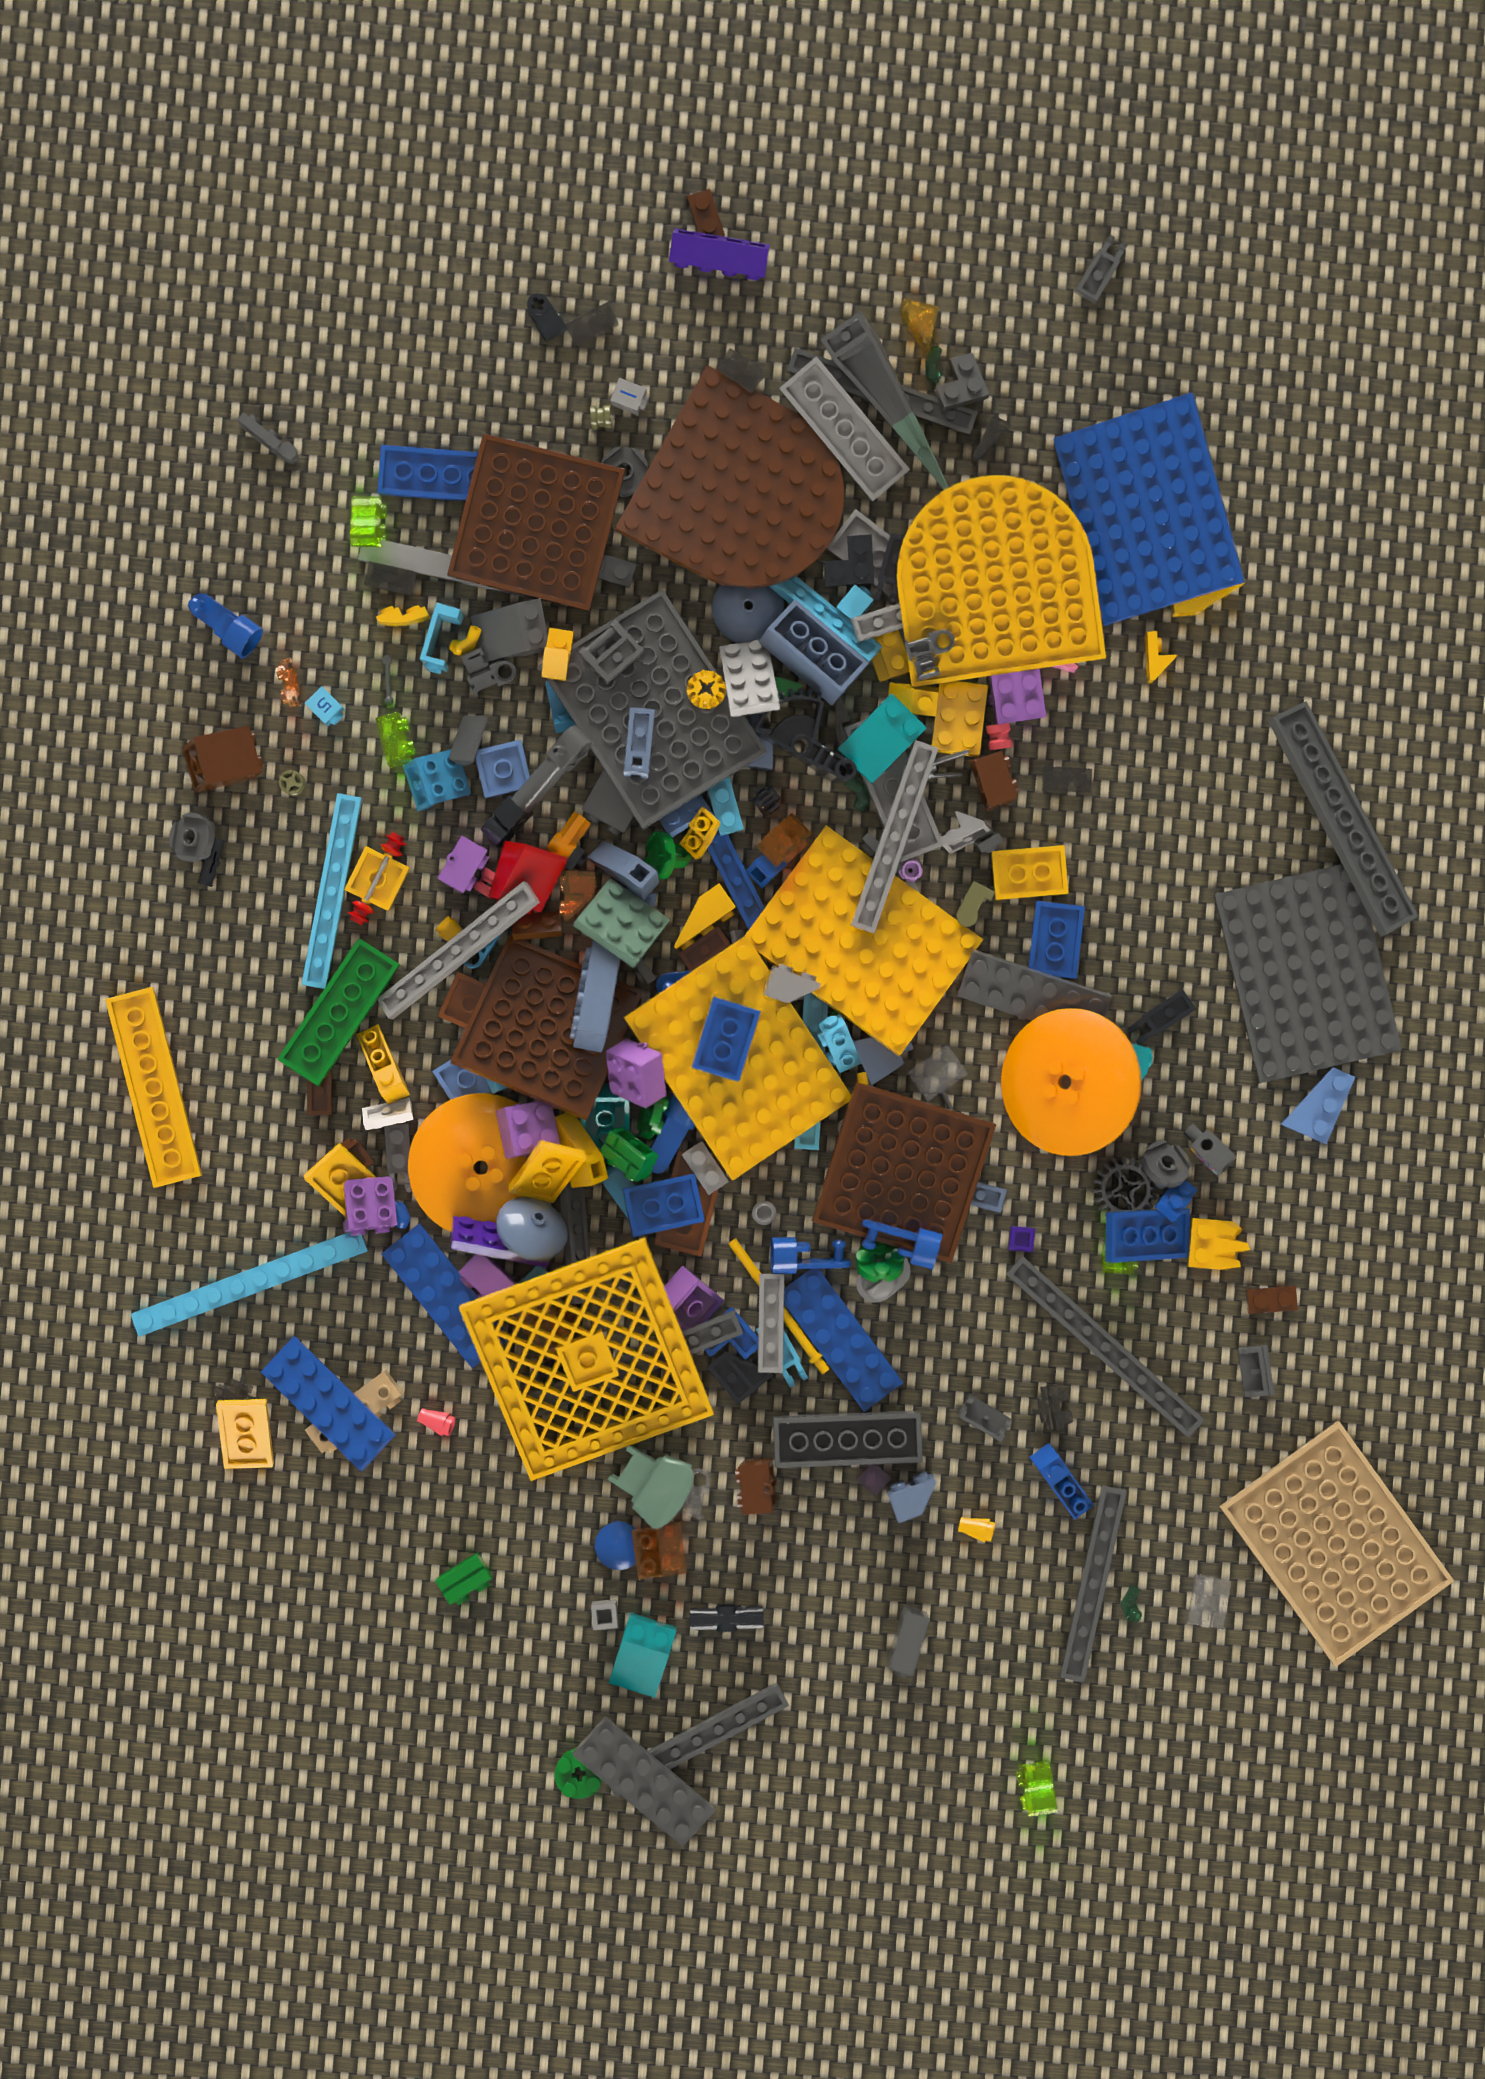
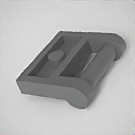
M616 620L609 624L610 627L588 647H583L578 651L580 656L607 684L644 653L641 646ZM617 634L620 639L600 657L595 659L593 654Z

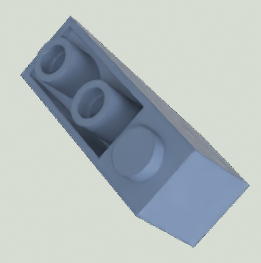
M604 840L588 857V860L643 901L659 884L658 874L655 869L639 857Z

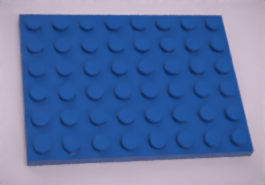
M1191 392L1053 438L1073 513L1081 523L1091 547L1098 599L1104 625H1110L1245 583L1194 393Z

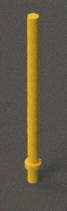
M736 1238L728 1243L759 1286L761 1272ZM784 1306V1323L810 1357L809 1362L811 1364L814 1363L820 1373L824 1374L829 1370V1367L822 1359V1354L817 1352Z

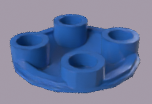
M614 1521L599 1531L595 1540V1551L603 1565L613 1570H624L638 1562L643 1552V1539L634 1526L627 1522Z

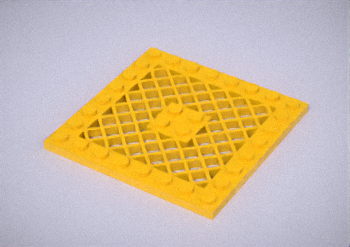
M645 1238L459 1306V1310L530 1481L714 1415L708 1395ZM614 1278L611 1285L603 1282L608 1279ZM620 1278L631 1282L627 1292L616 1288ZM635 1285L638 1288L641 1298L632 1294ZM591 1286L588 1294L580 1291L581 1289ZM596 1287L608 1291L604 1300L592 1296ZM612 1293L624 1298L620 1307L609 1303ZM568 1294L565 1302L556 1299ZM573 1295L585 1299L581 1309L569 1304ZM628 1300L640 1304L636 1314L624 1309ZM589 1301L601 1306L597 1315L585 1311ZM545 1303L542 1310L534 1308V1306ZM550 1303L562 1308L558 1317L546 1313ZM644 1307L649 1319L640 1316ZM605 1308L617 1313L613 1322L601 1318ZM566 1310L577 1314L574 1324L562 1319ZM521 1312L519 1319L510 1316L512 1314ZM527 1312L539 1316L535 1325L523 1321ZM621 1315L633 1319L628 1329L617 1324ZM582 1317L594 1321L590 1330L578 1326ZM543 1319L554 1323L551 1332L539 1328ZM499 1320L495 1327L493 1321ZM504 1320L515 1325L512 1334L500 1330ZM637 1322L648 1326L645 1335L633 1331ZM598 1323L609 1328L606 1337L602 1329L595 1331ZM559 1325L570 1329L566 1339L555 1335ZM520 1327L531 1331L528 1340L516 1336ZM653 1329L658 1341L649 1338ZM614 1330L625 1334L621 1344L610 1339ZM575 1332L583 1335L572 1339ZM536 1334L547 1338L544 1347L532 1343ZM499 1336L508 1340L505 1349ZM630 1337L641 1341L637 1350L626 1346ZM552 1340L560 1343L556 1345L557 1353L548 1350ZM513 1342L524 1346L520 1356L509 1351ZM646 1343L657 1348L653 1357L642 1353ZM609 1346L618 1349L615 1358H613ZM528 1349L540 1353L537 1362L525 1358ZM661 1351H663L667 1363L658 1360ZM623 1352L634 1356L630 1365L619 1361ZM545 1355L556 1360L552 1369L541 1365ZM508 1358L517 1361L514 1370L512 1369ZM638 1359L650 1363L646 1372L635 1368ZM560 1363H562L566 1375L557 1371ZM521 1364L533 1368L529 1377L518 1373ZM654 1365L666 1369L662 1378L651 1375ZM618 1368L627 1371L623 1380L616 1378V1376H619ZM537 1371L549 1375L545 1384L534 1380ZM670 1372L673 1376L675 1384L666 1381ZM631 1374L643 1378L639 1387L628 1383ZM553 1377L565 1381L561 1390L550 1386ZM517 1380L526 1383L523 1391H521ZM647 1380L659 1384L655 1393L643 1389ZM603 1381L600 1389L592 1386ZM608 1382L620 1386L616 1395L604 1391ZM569 1384L573 1392L580 1390L577 1397L566 1393ZM530 1386L542 1390L538 1399L527 1395ZM663 1387L674 1391L670 1400L659 1396ZM624 1388L635 1392L631 1402L621 1398ZM585 1390L596 1394L593 1404L582 1400ZM546 1392L558 1396L554 1405L543 1401ZM678 1394H680L681 1399L676 1400ZM640 1395L651 1399L647 1408L636 1404ZM601 1397L613 1401L609 1410L597 1406ZM562 1399L574 1403L570 1412L559 1408ZM526 1401L535 1405L531 1413ZM656 1402L664 1404L653 1409ZM617 1403L628 1407L625 1416L613 1412ZM578 1405L589 1409L586 1418L574 1414ZM539 1407L551 1411L547 1420L535 1416ZM633 1410L640 1412V1414L630 1417ZM594 1412L605 1416L601 1425L590 1421ZM555 1413L567 1418L563 1427L552 1423ZM610 1418L618 1421L610 1425H607ZM571 1420L583 1424L579 1433L567 1429ZM535 1423L544 1426L540 1435ZM587 1427L595 1429L584 1434ZM548 1428L559 1432L556 1442L544 1437ZM564 1435L571 1437V1439L561 1442Z

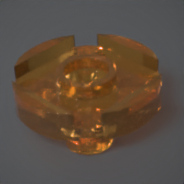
M291 658L281 659L280 664L276 666L278 680H283L284 688L281 690L283 703L289 704L290 707L301 706V700L296 701L297 695L300 694L295 667L290 668L288 664L293 661Z

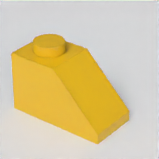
M889 683L888 696L893 694L912 714L936 716L938 687H912L911 684Z

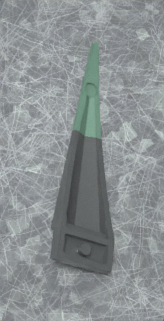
M863 312L856 313L820 340L833 361L889 422L943 490L949 488L877 333L873 331Z

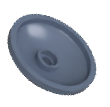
M720 585L712 602V614L717 628L726 638L735 643L760 640L767 628L785 610L784 599L769 586L747 588ZM746 602H751L753 604V608L751 610H746L744 608V604Z
M530 1197L514 1198L506 1202L497 1215L496 1228L500 1239L510 1251L522 1258L532 1261L549 1260L557 1256L566 1244L568 1233L562 1216L555 1208L542 1200Z

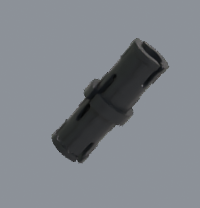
M215 837L210 857L201 860L203 865L197 883L209 887L213 886L217 866L220 867L221 864L219 859L225 840Z

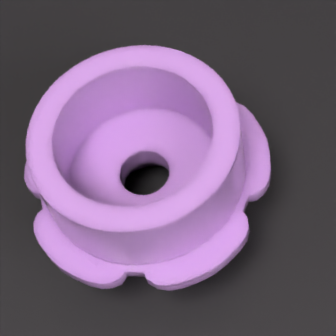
M911 859L900 864L902 869L899 871V875L902 879L912 883L921 877L923 870L918 860ZM909 868H912V873L908 872Z

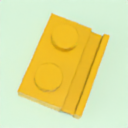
M899 630L874 637L873 639L883 646L871 660L879 683L909 673L907 652Z

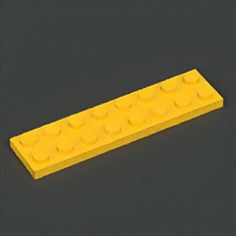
M154 987L105 999L153 1188L202 1176Z

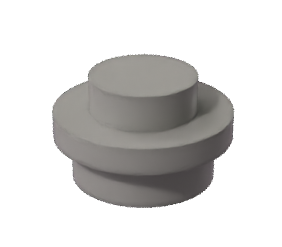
M760 1201L753 1207L752 1216L758 1224L768 1225L776 1218V1208L769 1201Z

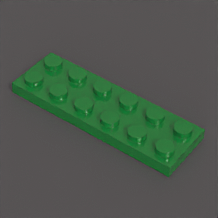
M358 938L277 1060L319 1087L400 967V964Z

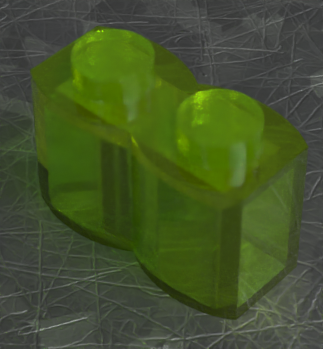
M352 496L350 541L352 547H381L382 540H386V525H382L383 519H387V504H383L381 496Z
M1049 1761L1019 1765L1020 1771L1016 1772L1018 1787L1023 1786L1024 1796H1020L1022 1811H1027L1029 1817L1058 1812Z

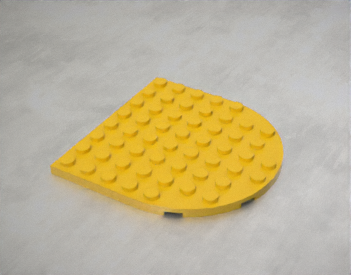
M1002 475L981 476L962 481L945 489L928 502L918 513L903 539L897 563V586L904 637L909 643L929 637V632L947 629L952 632L955 642L952 649L937 655L934 654V651L932 652L936 658L933 660L935 668H939L940 675L919 681L914 665L916 659L913 657V662H911L908 658L912 687L1106 658L1091 547L1087 535L1075 514L1055 494L1036 483L1022 478ZM945 633L939 634L936 638V643L940 647H947L951 641L949 635ZM935 669L923 672V674L933 672Z

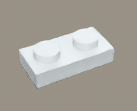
M410 1097L400 1099L390 1105L383 1103L362 1108L365 1130L379 1129L383 1126L413 1120Z

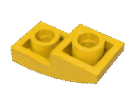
M419 605L406 610L407 614L402 615L399 607L394 609L393 606L381 610V615L376 616L380 625L406 626L431 619L425 606L420 608Z
M701 807L688 825L690 830L679 844L695 859H701L714 839L721 822L705 807Z

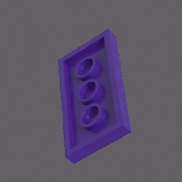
M467 1216L453 1217L451 1249L545 1268L548 1267L549 1260L532 1261L510 1251L500 1239L496 1223L477 1221Z

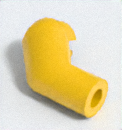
M470 626L466 639L461 641L458 639L452 640L449 649L454 655L458 656L475 649L482 630L479 627Z

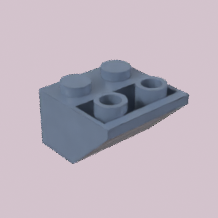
M924 1471L912 1476L914 1480L904 1483V1480H899L890 1484V1489L886 1491L898 1523L922 1515L936 1485L932 1473L927 1474Z

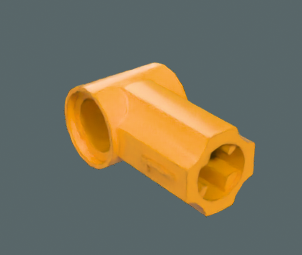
M574 811L562 830L557 832L552 838L546 850L569 858L589 829L591 822Z

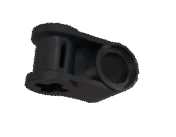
M535 293L528 298V314L546 343L567 330L564 321L554 310L545 295ZM537 302L538 305L542 304V310L539 311L538 308L534 309V303Z

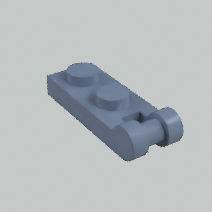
M630 707L624 776L631 777L632 774L641 775V778L649 777L655 716L654 709ZM633 758L642 759V766L632 765Z

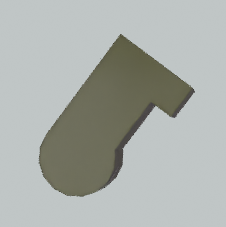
M973 881L956 913L958 923L964 927L974 925L978 919V910L983 900L985 899L990 902L995 891Z

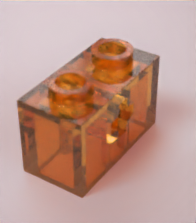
M791 813L773 828L756 847L777 867L783 861L788 864L797 853L799 854L808 845L806 840L812 833Z

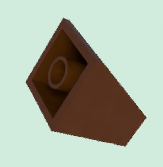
M249 726L196 736L182 747L194 794L252 779L262 773L263 762L260 755H257L255 748L256 737L251 732Z

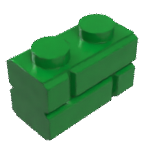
M624 1127L611 1130L605 1140L606 1143L603 1144L600 1151L607 1159V1163L612 1167L619 1168L624 1172V1177L630 1181L636 1182L647 1179L659 1155Z
M476 1552L436 1577L435 1582L450 1605L454 1602L460 1605L470 1598L468 1595L475 1589L481 1592L491 1585L489 1581L493 1578V1574L479 1552Z

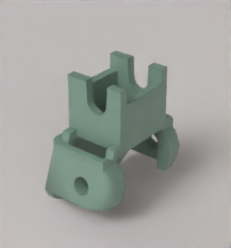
M629 1445L626 1451L633 1455L620 1477L613 1473L609 1476L608 1480L633 1496L631 1501L634 1503L632 1509L652 1528L659 1529L674 1518L684 1505L694 1481L693 1465L671 1457L668 1454L654 1459L634 1445Z

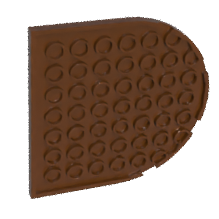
M707 365L618 521L615 531L712 582L724 586L732 585L747 588L773 586L798 576L803 570L815 563L832 542L839 526L844 505V485L841 469L836 456L801 415Z

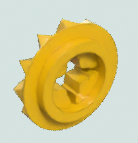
M702 670L695 673L687 684L689 700L695 706L702 709H711L718 706L726 694V685L722 676H719L714 671ZM700 682L705 685L714 683L711 687L713 697L707 692L700 694L702 690Z

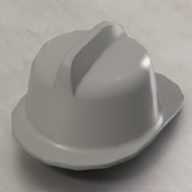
M907 1258L904 1259L902 1274L890 1282H886V1279H878V1282H871L858 1274L856 1285L859 1294L865 1300L873 1303L888 1299L902 1288L909 1279L911 1272ZM882 1259L876 1260V1263L880 1261L885 1263V1261Z

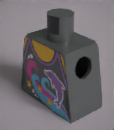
M1192 1124L1183 1133L1193 1143L1190 1146V1150L1217 1178L1235 1161L1236 1155L1209 1129L1202 1133ZM1204 1143H1208L1212 1149L1205 1151L1201 1146Z

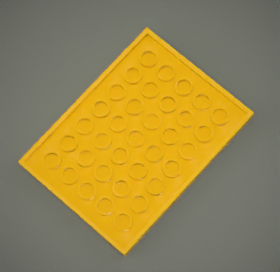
M826 825L745 936L748 937L758 954L778 968L779 964L793 968V974L802 976L804 972L816 976L815 981L821 983L819 989L812 991V994L897 1056H900L966 965L972 950H976L983 939L969 928L961 926L955 918L896 875H894L875 933L873 934L850 926L873 859Z
M747 936L742 937L623 1017L640 1043L645 1042L648 1048L662 1053L666 1083L732 1181L848 1103L851 1098L850 1092L792 1004L762 995L770 971ZM712 997L761 1011L739 1082L691 1067Z

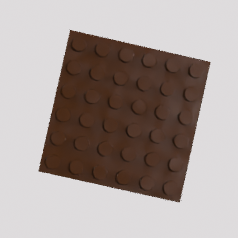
M483 433L447 576L536 599L541 598L544 601L590 612L625 469Z
M508 935L453 1054L451 1064L587 1121L608 1074L606 1051L622 1042L629 1026L623 1017L637 1008L643 991L616 980L607 1035L602 1052L573 1047L574 1039L570 1038L582 974V965L523 940H513V936Z
M856 1081L812 1222L865 1238L869 1228L862 1225L864 1219L918 1233L919 1228L942 1234V1239L936 1259L952 1263L996 1124ZM878 1231L875 1240L898 1248L902 1246L912 1250L915 1245L913 1240Z

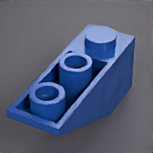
M1050 1443L1030 1456L1034 1465L1074 1520L1094 1506Z

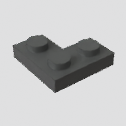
M973 352L950 358L949 366L955 381L937 385L934 390L942 411L988 399L989 392Z

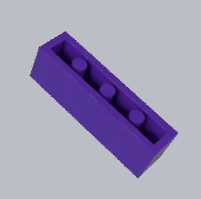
M675 228L672 234L669 262H673L674 266L679 268H688V265L697 266L698 270L703 272H712V269L722 271L721 274L726 276H736V273L746 275L745 278L750 280H760V277L765 278L770 244Z

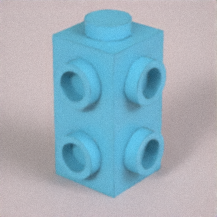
M841 1014L829 1016L824 1021L818 1023L821 1033L817 1034L823 1047H828L829 1052L825 1053L832 1066H836L839 1073L862 1064Z

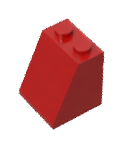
M504 841L488 897L496 899L497 903L524 881L530 885L540 901L526 914L531 915L532 911L541 912L568 858L527 844Z

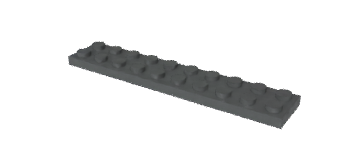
M1307 701L1269 719L1268 722L1380 937L1419 917Z

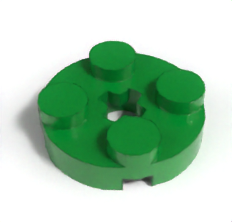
M667 1097L661 1098L647 1108L641 1106L637 1120V1129L641 1130V1133L637 1134L638 1137L650 1140L654 1134L659 1135L663 1127V1121H661L662 1113L667 1109L669 1102Z
M875 1241L876 1247L872 1250L864 1248L863 1245L858 1249L856 1253L857 1271L866 1280L878 1282V1279H886V1282H890L902 1274L905 1256L898 1254V1247ZM882 1259L885 1261V1263L881 1261L876 1263V1260Z
M571 1749L565 1752L558 1760L554 1771L555 1782L564 1796L584 1799L593 1795L600 1788L602 1779L577 1760L572 1753L575 1749ZM577 1767H580L581 1771L586 1772V1775L582 1776V1780L572 1776Z

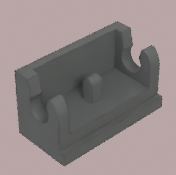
M1262 1344L1237 1348L1244 1397L1275 1395L1268 1346Z
M971 1394L968 1395L957 1414L961 1419L1002 1442L1005 1431L1012 1423L1011 1418Z

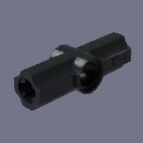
M722 1604L709 1608H690V1630L716 1629L718 1632L738 1631V1629L764 1628L763 1606L737 1607L734 1604Z

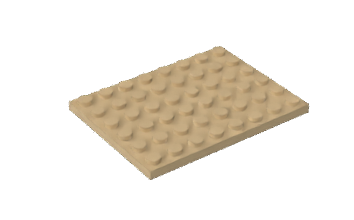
M1339 1421L1219 1506L1335 1667L1454 1582L1453 1578Z

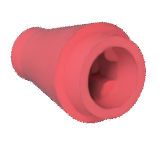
M424 1408L421 1409L417 1422L424 1424L440 1436H449L456 1421V1418L452 1417L451 1413Z

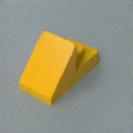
M549 628L547 645L544 648L543 678L566 681L574 637L573 631Z
M1150 631L1144 635L1147 683H1152L1178 656L1158 655V652H1162L1161 637L1157 638V631Z

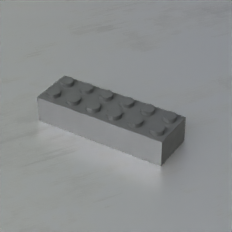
M919 1410L773 1416L775 1468L923 1462L921 1413Z

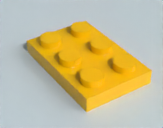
M961 681L939 683L931 746L938 748L937 752L953 754L969 750V754L964 756H980L988 685Z
M1065 845L991 852L995 900L1069 894Z
M540 1140L510 1182L509 1193L554 1203L585 1161V1151Z
M340 1143L303 1175L304 1179L346 1218L344 1182L354 1179L376 1178Z
M267 1399L217 1401L216 1409L224 1469L273 1467L274 1457Z

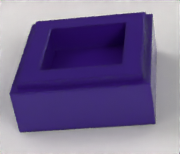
M1010 1226L1008 1250L1033 1253L1035 1228Z

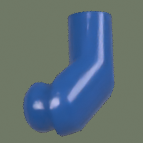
M395 1200L396 1227L404 1229L410 1222V1214L404 1203Z

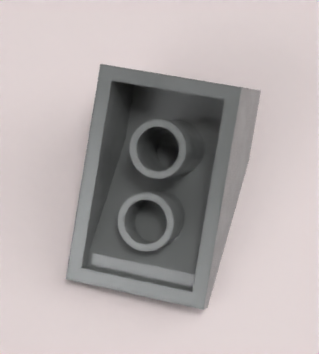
M541 598L471 616L472 626L479 627L482 630L476 646L477 648L480 646L482 648L484 663L544 652V648L547 645L548 629Z

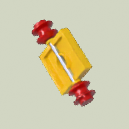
M391 832L390 836L385 834L388 841L386 844H380L382 850L385 851L384 854L365 846L344 889L362 898L361 901L363 903L353 901L352 904L355 907L353 912H347L351 915L349 919L360 925H363L364 921L369 923L366 919L367 915L374 914L372 907L367 904L370 905L372 903L390 911L410 870V867L393 860V856H402V853L399 851L400 847L407 846V844L403 843L405 838L394 832Z

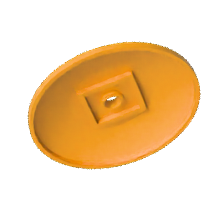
M1068 1008L1050 1011L1028 1023L1011 1043L1006 1053L1001 1073L1003 1102L1010 1120L1016 1129L1036 1147L1053 1154L1065 1156L1089 1154L1112 1143L1122 1134L1132 1120L1141 1093L1139 1061L1126 1035L1107 1018L1082 1009ZM1065 1075L1071 1078V1086L1068 1089L1063 1088L1061 1080Z
M473 1093L459 1096L445 1102L432 1111L417 1130L411 1143L408 1158L410 1185L422 1210L431 1220L445 1230L451 1232L454 1216H467L477 1221L496 1223L497 1215L506 1202L514 1198L525 1197L509 1193V1184L528 1157L519 1156L505 1159L496 1115L497 1110L519 1104L516 1101L490 1093ZM477 1161L486 1162L488 1165L487 1172L478 1174L474 1170V1164Z

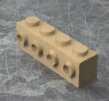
M385 1370L354 1394L379 1418L382 1416L379 1411L386 1406L390 1410L401 1401L399 1396L403 1392L388 1371ZM313 1424L305 1429L321 1453L326 1450L332 1453L337 1449Z

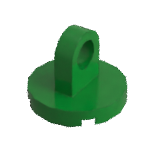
M666 831L653 832L645 846V851H648L645 863L657 871L659 880L668 879L674 868H685L692 858V855L680 844L674 843L672 836Z

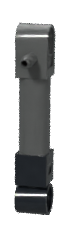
M576 725L568 728L546 753L548 757L514 796H508L494 812V816L484 823L481 831L497 848L503 847L504 841H510L514 837V830H520L534 814L532 811L563 774L566 771H571L589 752L593 742Z

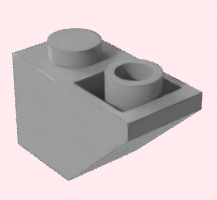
M779 964L778 968L772 967L762 995L789 1003L819 989L821 983L815 981L816 976L804 972L802 976L792 973L793 968Z

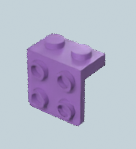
M391 1177L354 1179L344 1182L347 1220L343 1222L344 1232H351V1236L364 1235L366 1230L374 1229L375 1233L390 1232V1228L397 1225L393 1180Z

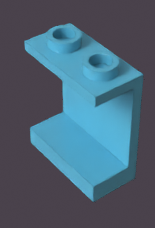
M436 602L420 656V660L424 667L427 668V671L441 674V671L448 672L449 667L446 662L433 658L432 655L442 621L462 625L464 616L460 609Z

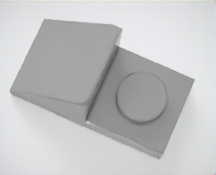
M955 811L961 827L949 830L946 835L939 839L942 846L951 854L994 832L985 821Z

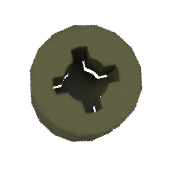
M604 405L603 408L590 406L592 431L603 427L606 430H610V405Z
M287 770L281 774L279 786L288 795H299L305 789V779L297 771Z

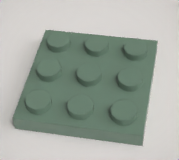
M610 878L578 917L573 926L634 968L667 926L670 919Z

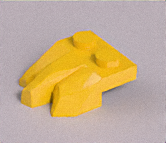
M1191 1218L1187 1266L1223 1270L1241 1267L1240 1261L1235 1258V1254L1250 1251L1248 1243L1236 1240V1236L1242 1232V1228L1233 1221Z

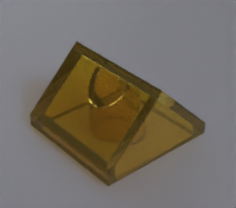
M905 298L901 301L899 313L925 354L929 351L939 306Z

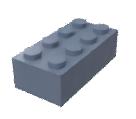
M797 599L767 628L759 640L763 647L816 693L821 692V697L831 706L869 664L865 658Z
M594 940L592 941L591 948L586 947L570 1038L574 1039L573 1047L602 1052L607 1035L620 958Z

